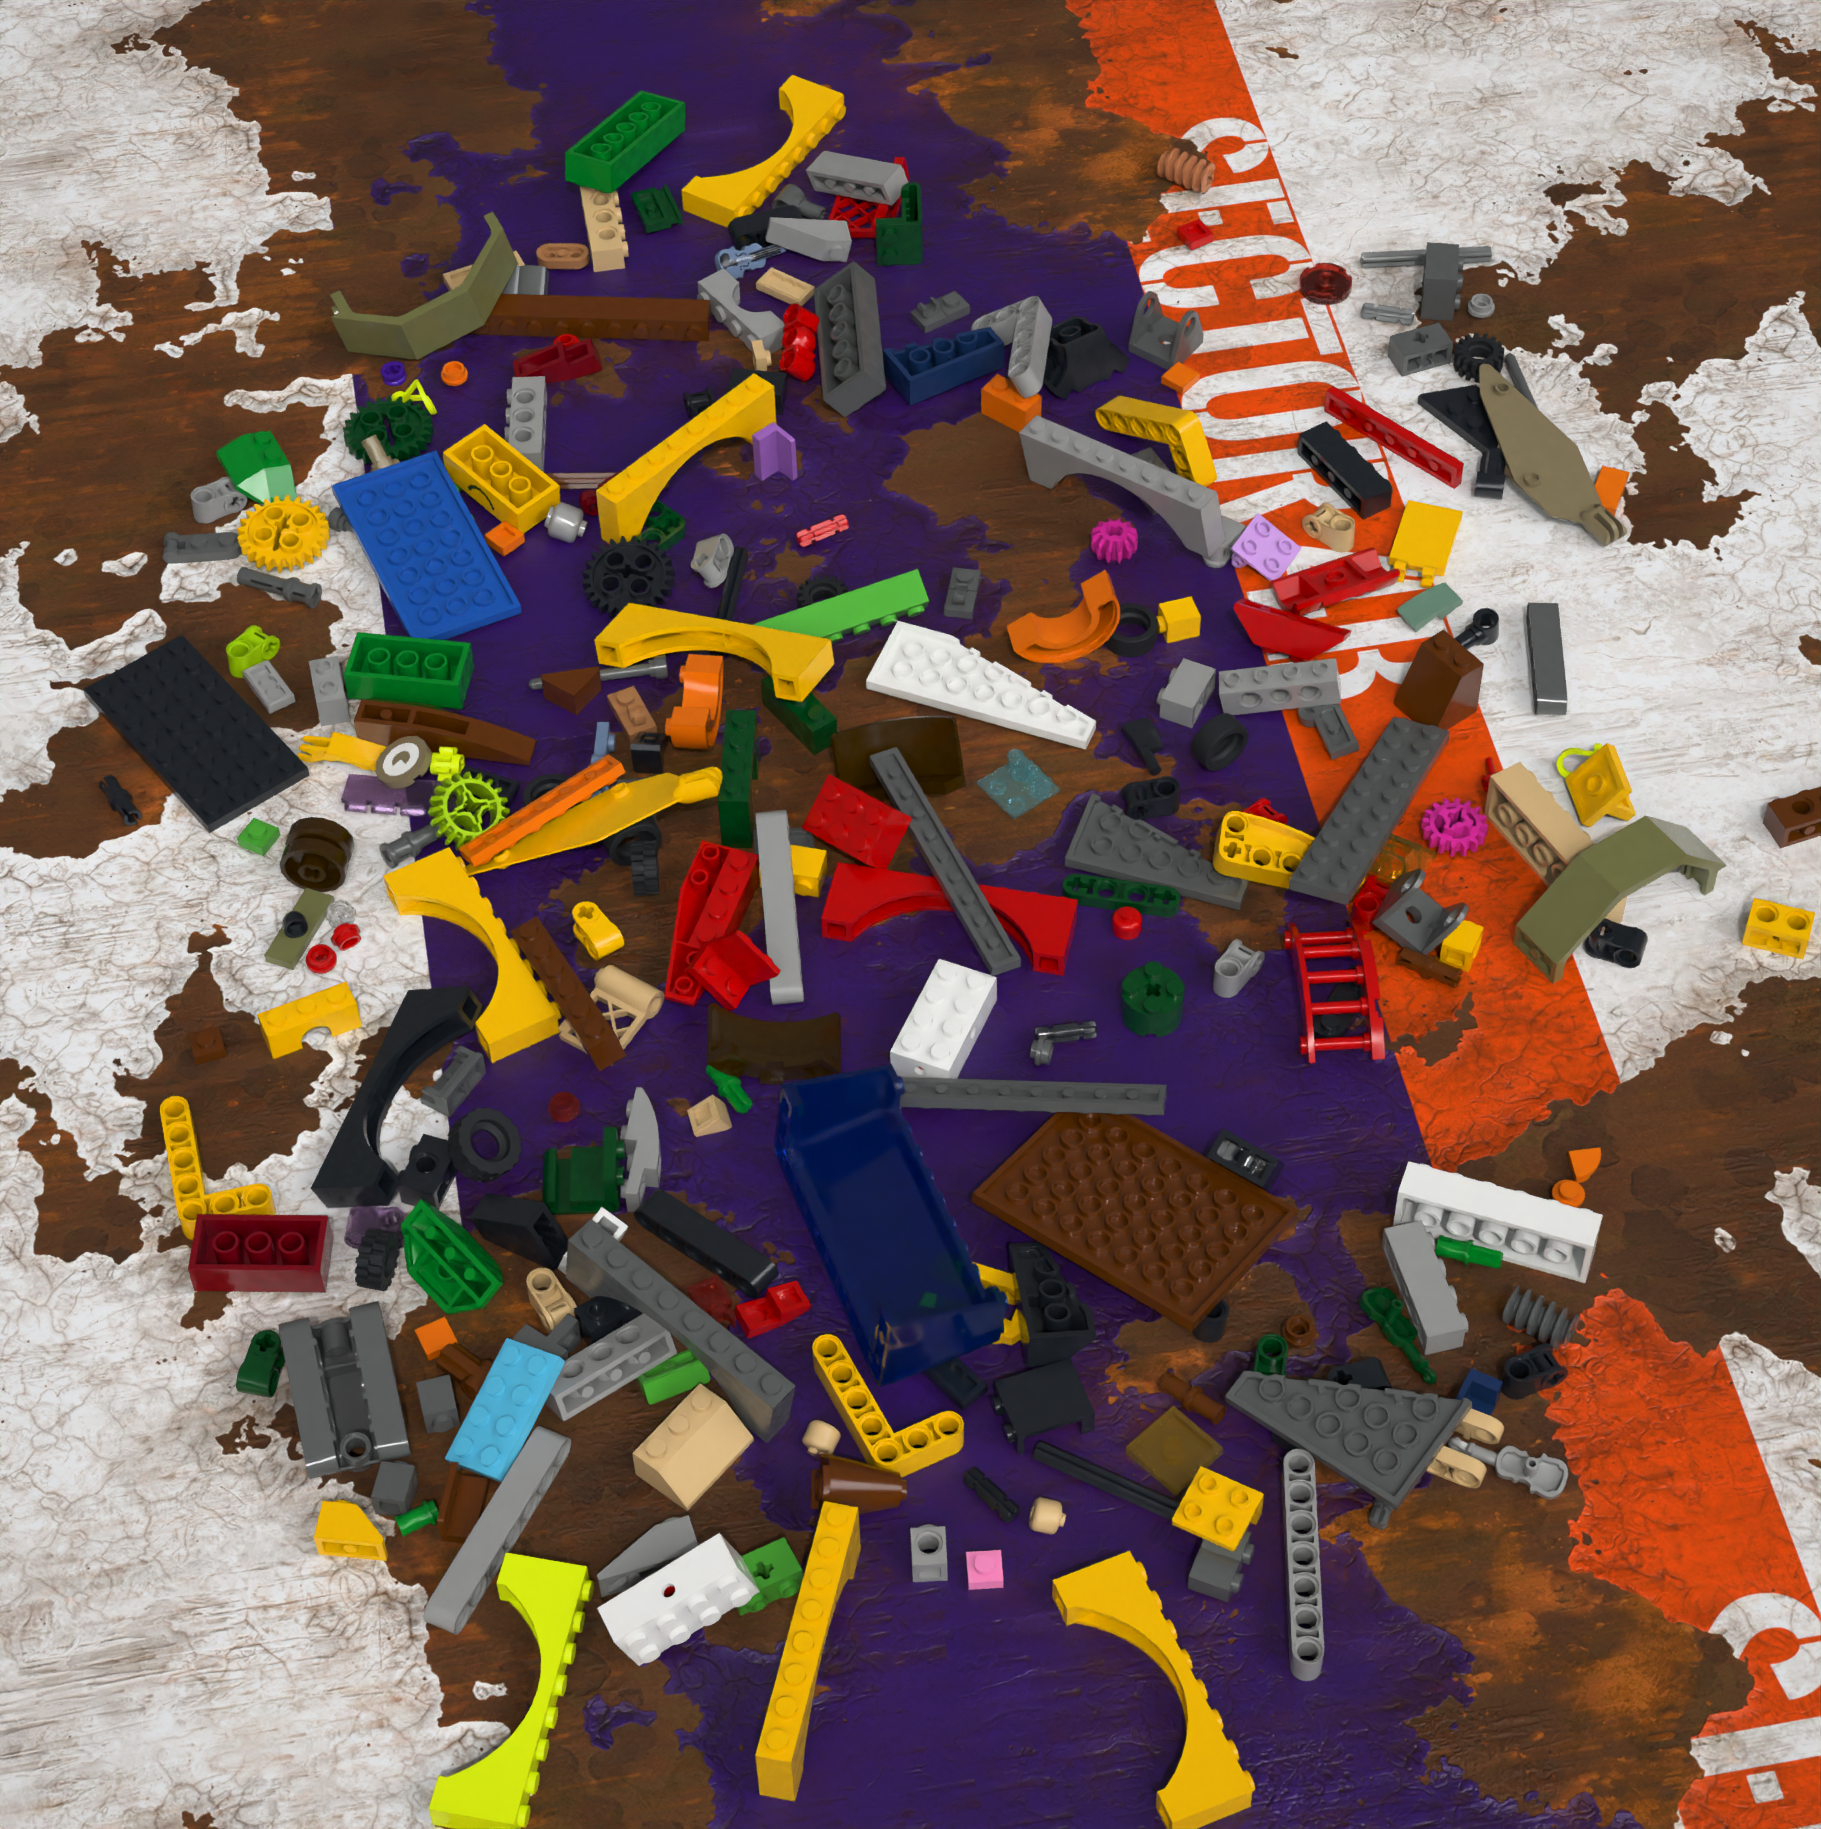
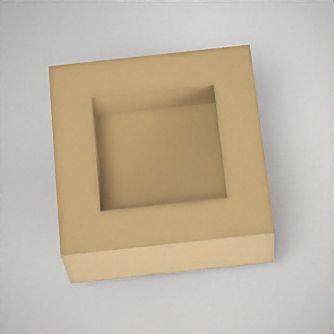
M762 340L751 341L755 370L767 371V366H772L770 351L764 350Z

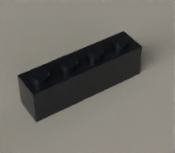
M1327 421L1299 434L1298 455L1363 520L1391 506L1393 492L1391 483L1384 479L1375 470L1374 466L1367 462L1358 453L1357 449L1351 446L1341 436L1340 432L1335 430Z

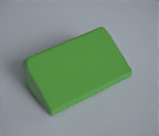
M688 1349L675 1354L640 1375L636 1380L649 1405L696 1388L699 1384L708 1383L710 1375L707 1368Z

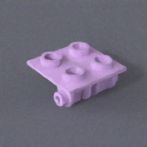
M1257 513L1232 546L1231 550L1234 553L1231 557V563L1236 568L1244 567L1248 563L1271 582L1283 575L1301 550V547Z

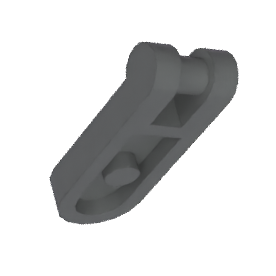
M168 532L164 535V546L166 548L163 550V560L169 564L231 560L239 557L242 551L238 543V534L234 532L179 535L175 532Z

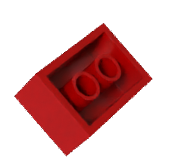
M828 774L801 828L865 864L878 869H887L912 817L852 784Z

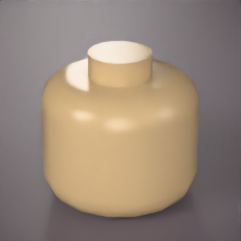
M813 1420L810 1422L802 1442L808 1448L807 1452L814 1457L817 1452L832 1454L841 1435L830 1424L820 1420Z
M1044 1497L1036 1498L1029 1516L1030 1529L1048 1535L1055 1534L1059 1527L1064 1526L1066 1514L1062 1513L1061 1503Z

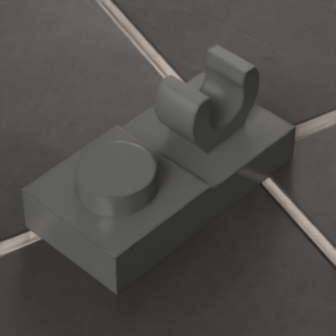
M953 291L937 299L931 297L930 303L926 305L922 302L918 303L917 309L911 311V319L924 333H927L970 314V305L956 291Z
M953 567L944 607V616L973 619L981 582V570Z

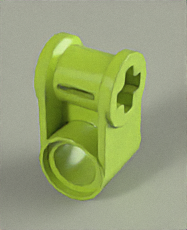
M257 625L248 627L243 634L230 642L226 647L230 674L237 678H243L242 671L265 660L272 659L279 650V638L274 635H266Z

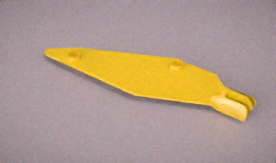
M708 767L684 773L681 776L664 773L630 783L622 782L616 784L599 795L569 809L564 815L554 817L543 824L542 828L537 832L527 834L519 839L513 847L504 849L494 855L488 863L478 865L477 867L471 864L467 865L466 874L470 876L497 868L505 869L512 864L596 843L677 802L691 804L716 797L722 783V771L717 767Z

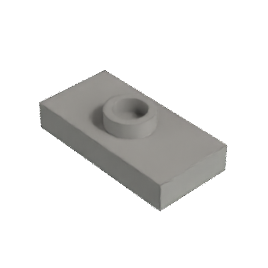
M265 660L242 671L243 678L269 714L295 702L294 694L269 660Z

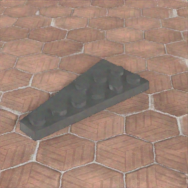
M1094 793L1089 798L1065 856V866L1119 880L1172 887L1181 896L1236 910L1241 909L1249 886V880L1218 873L1212 863L1201 858L1202 854L1194 849L1189 851L1178 845V840L1141 819L1134 820L1123 814V809L1116 805L1110 807L1101 802V797Z

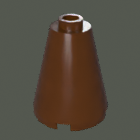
M817 1452L814 1461H820L819 1470L812 1469L810 1484L811 1509H818V1514L812 1516L815 1522L819 1521L824 1501L858 1507L859 1515L898 1508L900 1501L906 1500L907 1482L906 1480H901V1475L898 1472L826 1452Z

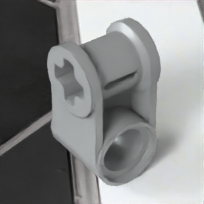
M222 477L215 482L197 487L190 494L194 519L199 523H211L226 515L239 512L247 504V497L235 489L229 477Z
M1222 516L1225 541L1209 558L1202 556L1204 564L1212 568H1220L1226 565L1234 553L1231 548L1246 529V525Z
M723 533L698 541L696 544L691 568L701 574L704 578V584L708 588L717 587L727 577V570L734 551L729 536Z
M1235 939L1229 945L1227 951L1215 963L1213 977L1214 992L1224 998L1236 996L1250 978L1257 974L1263 964L1265 953L1260 950L1255 952L1242 945L1241 940Z

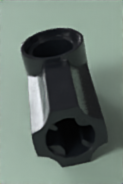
M1489 448V450L1482 452L1480 471H1477L1475 497L1502 500L1505 482V458L1499 448Z

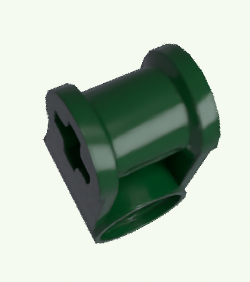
M263 1330L253 1336L244 1362L237 1374L236 1389L238 1392L267 1398L274 1396L285 1364L281 1340L276 1332Z
M1271 1333L1259 1339L1255 1367L1252 1369L1253 1372H1261L1267 1376L1273 1374L1285 1375L1286 1378L1287 1371H1285L1288 1346L1282 1336ZM1267 1353H1275V1354H1277L1278 1356H1276V1357H1270V1356H1267L1266 1354H1267Z

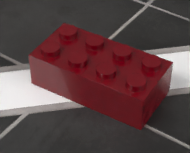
M197 1214L188 1265V1272L194 1291L326 1293L334 1239L328 1215Z

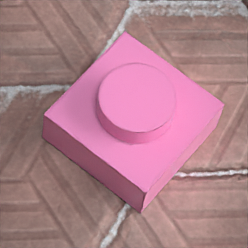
M1001 1550L966 1552L969 1590L1003 1588Z

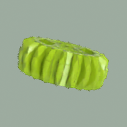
M470 771L465 772L463 778L459 773H455L452 776V780L445 778L441 782L442 786H437L434 789L435 796L429 799V803L433 807H430L428 810V815L435 817L430 822V826H439L440 829L436 832V837L444 834L447 837L445 845H449L452 841L456 842V851L464 844L506 819L505 817L510 813L509 808L503 807L507 802V797L498 796L502 791L501 787L493 789L491 787L493 779H488L486 783L483 782L482 773H478L474 779ZM472 793L475 794V795H477V796H479V797L481 798V800H480V799H476V798L472 795ZM456 794L457 800L455 802L457 807L448 813V798ZM486 811H489V827L485 830H482L481 816H483ZM456 824L462 825L466 830L459 828Z

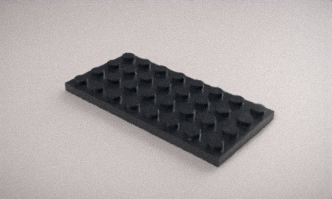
M183 635L83 689L87 700L208 833L213 832L309 776L308 767Z

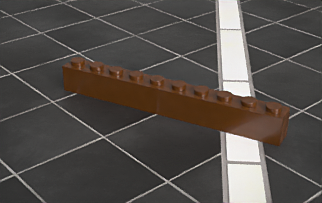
M501 294L485 324L468 333V335L558 337L562 334H571L577 338L709 342L712 322L710 300Z

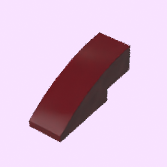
M591 338L566 348L562 341L512 362L515 377L545 376L546 383L567 381L603 370L599 351Z

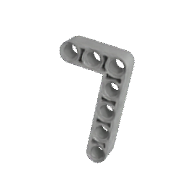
M1032 296L975 320L971 326L972 331L991 327L1004 342V346L1013 343L1008 377L1023 398H1028L1040 391L1043 385L1052 326V317L1038 296Z

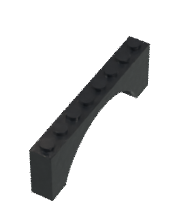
M468 986L407 991L311 1186V1190L327 1208L389 1206L401 1180L381 1157L380 1133L384 1117L402 1084L423 1061L448 1042L473 1029L483 1005Z

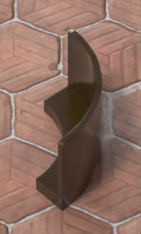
M918 716L891 719L849 728L834 733L830 737L836 777L879 800L888 799L889 797L869 764V756L897 747L924 794H948L966 786L955 717Z
M711 1003L708 1005L707 1064L726 1075L738 1078L741 1075L759 1078V1084L783 1085V1080L804 1079V1084L834 1077L841 1074V1015L833 1012L822 1017L803 1021L772 1022L741 1016L720 1007L716 1003Z

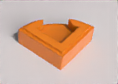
M1600 1147L1568 1152L1567 1158L1575 1182L1582 1183L1587 1181L1597 1170L1601 1160Z

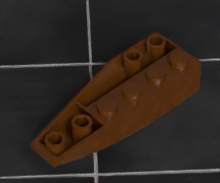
M374 697L361 699L354 718L357 738L386 747L400 738L418 736L427 743L432 753H439L440 746L458 748L457 754H463L464 758L530 766L537 744L536 739L507 728L424 703Z

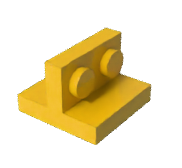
M1606 743L1565 778L1583 825L1592 827L1606 814L1627 822L1636 815L1629 798L1632 789L1615 746Z

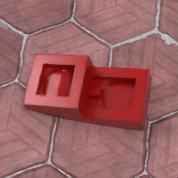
M796 1280L768 1288L766 1296L736 1305L734 1315L747 1338H751L792 1321L810 1310L811 1304Z

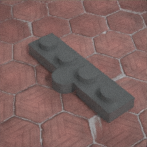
M1339 704L1298 709L1300 723L1306 727H1316L1331 760L1359 750L1356 737Z

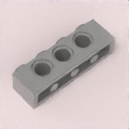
M545 376L512 377V389H507V403L511 407L506 408V423L510 424V426L505 427V441L544 472L548 399Z
M1333 658L1219 671V696L1223 712L1231 715L1339 704L1341 703V682L1337 660Z
M643 1313L566 1359L545 1404L563 1422L677 1354L670 1332Z

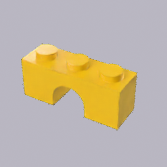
M346 981L257 1014L263 1038L273 1059L303 1049L302 1037L312 1028L319 1026L328 1027L332 1037L362 1026L357 1003Z

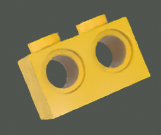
M1754 898L1742 945L1803 960L1815 913L1801 908Z

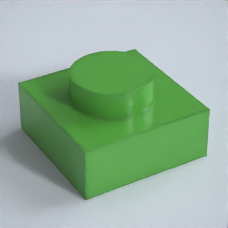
M253 818L237 837L238 845L264 856L280 837V831L278 827Z

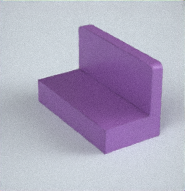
M774 422L752 435L755 476L763 481L775 472L780 471L790 480H795L797 478L795 439Z

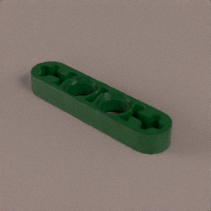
M1083 874L1068 875L1062 882V896L1077 899L1078 905L1109 910H1117L1121 907L1129 906L1137 909L1141 914L1159 917H1172L1180 910V894L1175 888ZM1074 887H1079L1078 891L1072 890L1074 889ZM1089 888L1093 889L1092 894H1088ZM1108 889L1114 892V895L1111 897H1101L1098 892ZM1131 894H1141L1144 896V899L1134 902L1128 897ZM1150 897H1154L1153 903L1150 902ZM1164 900H1170L1169 904H1163Z

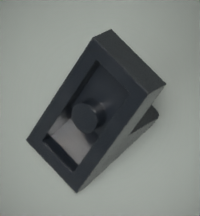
M639 732L630 743L635 772L663 773L664 750L668 746V736L665 733Z

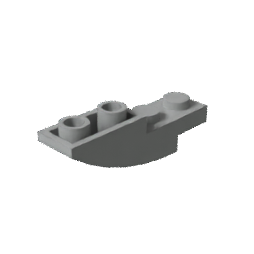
M636 1087L634 1099L628 1100L626 1117L629 1118L628 1125L622 1126L620 1140L624 1139L626 1155L628 1157L627 1171L630 1172L628 1179H625L624 1186H621V1198L626 1199L627 1212H634L642 1204L646 1186L659 1188L662 1158L658 1124L651 1102L642 1087Z

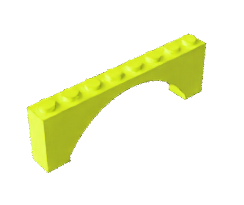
M505 1553L497 1580L500 1600L508 1601L521 1614L538 1643L541 1653V1674L538 1689L524 1720L499 1748L465 1770L448 1777L438 1776L429 1805L433 1825L453 1829H521V1827H527L530 1817V1806L527 1805L530 1794H536L539 1786L540 1773L537 1772L539 1762L545 1761L548 1754L549 1740L546 1739L549 1728H555L558 1718V1707H555L558 1696H564L567 1686V1675H564L567 1664L572 1665L575 1659L576 1643L573 1642L576 1632L581 1633L584 1627L585 1612L582 1611L585 1601L590 1602L593 1595L594 1581L589 1579L587 1566Z

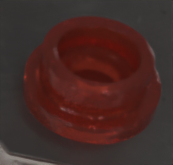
M570 1092L556 1093L548 1104L549 1115L555 1121L569 1122L575 1119L580 1112L579 1100Z

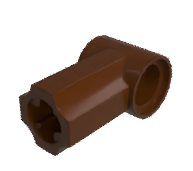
M456 1342L454 1344H447L440 1351V1355L436 1360L437 1368L446 1375H450V1378L460 1384L463 1392L473 1402L493 1365L491 1361L486 1359L481 1362Z

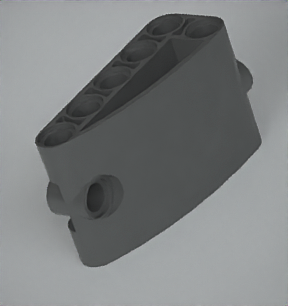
M379 1301L349 1308L350 1317L347 1319L334 1318L312 1326L309 1317L278 1324L309 1479L347 1470L363 1472L368 1470L373 1464L381 1463V1461L386 1462L411 1456ZM356 1447L365 1449L362 1456H349L350 1451Z

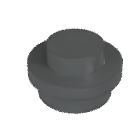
M1041 1035L1039 1040H1033L1030 1058L1035 1059L1036 1066H1041V1064L1049 1065L1053 1053L1054 1040L1047 1039V1035Z

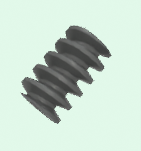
M1518 1285L1504 1308L1503 1322L1510 1324L1515 1320L1514 1327L1518 1331L1523 1330L1527 1326L1526 1333L1530 1337L1535 1336L1539 1332L1538 1340L1541 1343H1546L1551 1338L1550 1345L1554 1350L1562 1345L1565 1347L1577 1328L1580 1314L1577 1313L1569 1320L1567 1319L1568 1308H1563L1557 1314L1555 1313V1301L1544 1307L1543 1295L1532 1301V1289L1529 1288L1521 1295L1519 1294L1520 1286Z

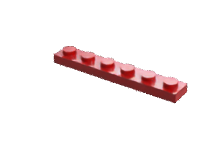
M1335 386L1326 391L1324 408L1326 413L1451 488L1455 489L1461 484L1463 462Z

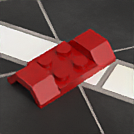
M1371 547L1272 580L1271 586L1278 605L1283 611L1302 616L1317 611L1321 605H1335L1344 599L1358 597L1365 592L1371 593L1394 585L1400 577V571L1394 569L1387 572L1381 566L1376 550Z

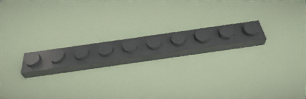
M894 747L870 755L869 764L894 807L912 817L907 830L991 975L995 976L1021 967L1019 954L898 748Z
M850 1076L845 1092L846 1105L861 1107L984 1109L987 1111L1016 1110L1019 1112L1048 1111L1051 1113L1080 1112L1083 1114L1112 1113L1115 1115L1144 1114L1147 1116L1164 1115L1167 1099V1085L884 1076Z

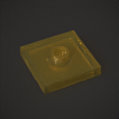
M1172 1406L1126 1446V1454L1176 1496L1193 1481L1200 1466L1207 1468L1223 1454V1447L1175 1406Z

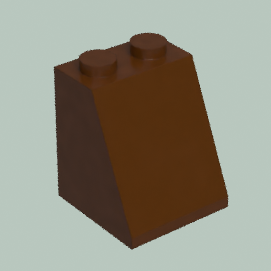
M1442 630L1421 643L1394 699V705L1413 722L1434 725L1448 730L1477 712L1484 663L1445 630Z

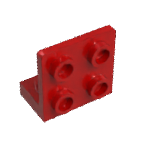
M740 930L703 943L686 969L728 1011L737 1008L750 986L777 977L781 971L773 963L772 959L756 947L750 937Z

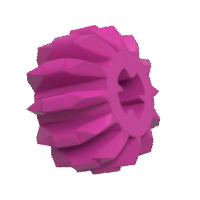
M1121 517L1117 521L1108 518L1107 522L1098 521V525L1092 529L1091 549L1092 553L1097 555L1098 560L1106 559L1108 564L1111 561H1116L1120 564L1122 559L1130 560L1132 554L1136 553L1138 534L1137 530L1132 528L1131 522L1123 523Z

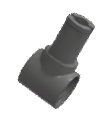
M793 184L786 185L772 202V209L788 205L796 206L801 215L809 219L823 220L826 214L825 207L809 202L804 197L802 190Z

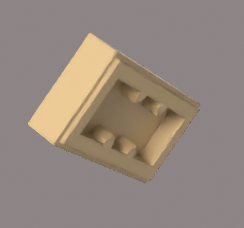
M772 267L756 282L757 290L790 305L797 303L803 306L814 295V286Z

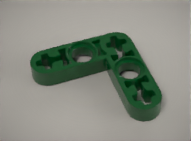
M656 499L650 512L656 511L661 514L657 517L647 516L644 525L648 529L638 535L636 539L638 543L645 537L648 541L658 540L660 541L658 549H665L667 551L685 537V519Z

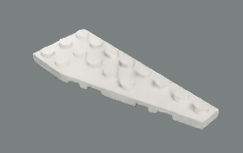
M897 621L866 680V689L1085 750L1096 729V721L1070 705H1061L1052 699L1050 693L1045 690L1042 692L1031 687V682L996 661L994 663L987 661L981 657L979 651L974 648L967 649L954 636Z

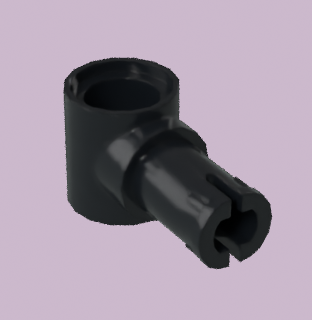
M1490 608L1477 610L1473 615V622L1467 625L1465 631L1454 639L1467 650L1474 645L1493 644L1499 636L1498 614Z

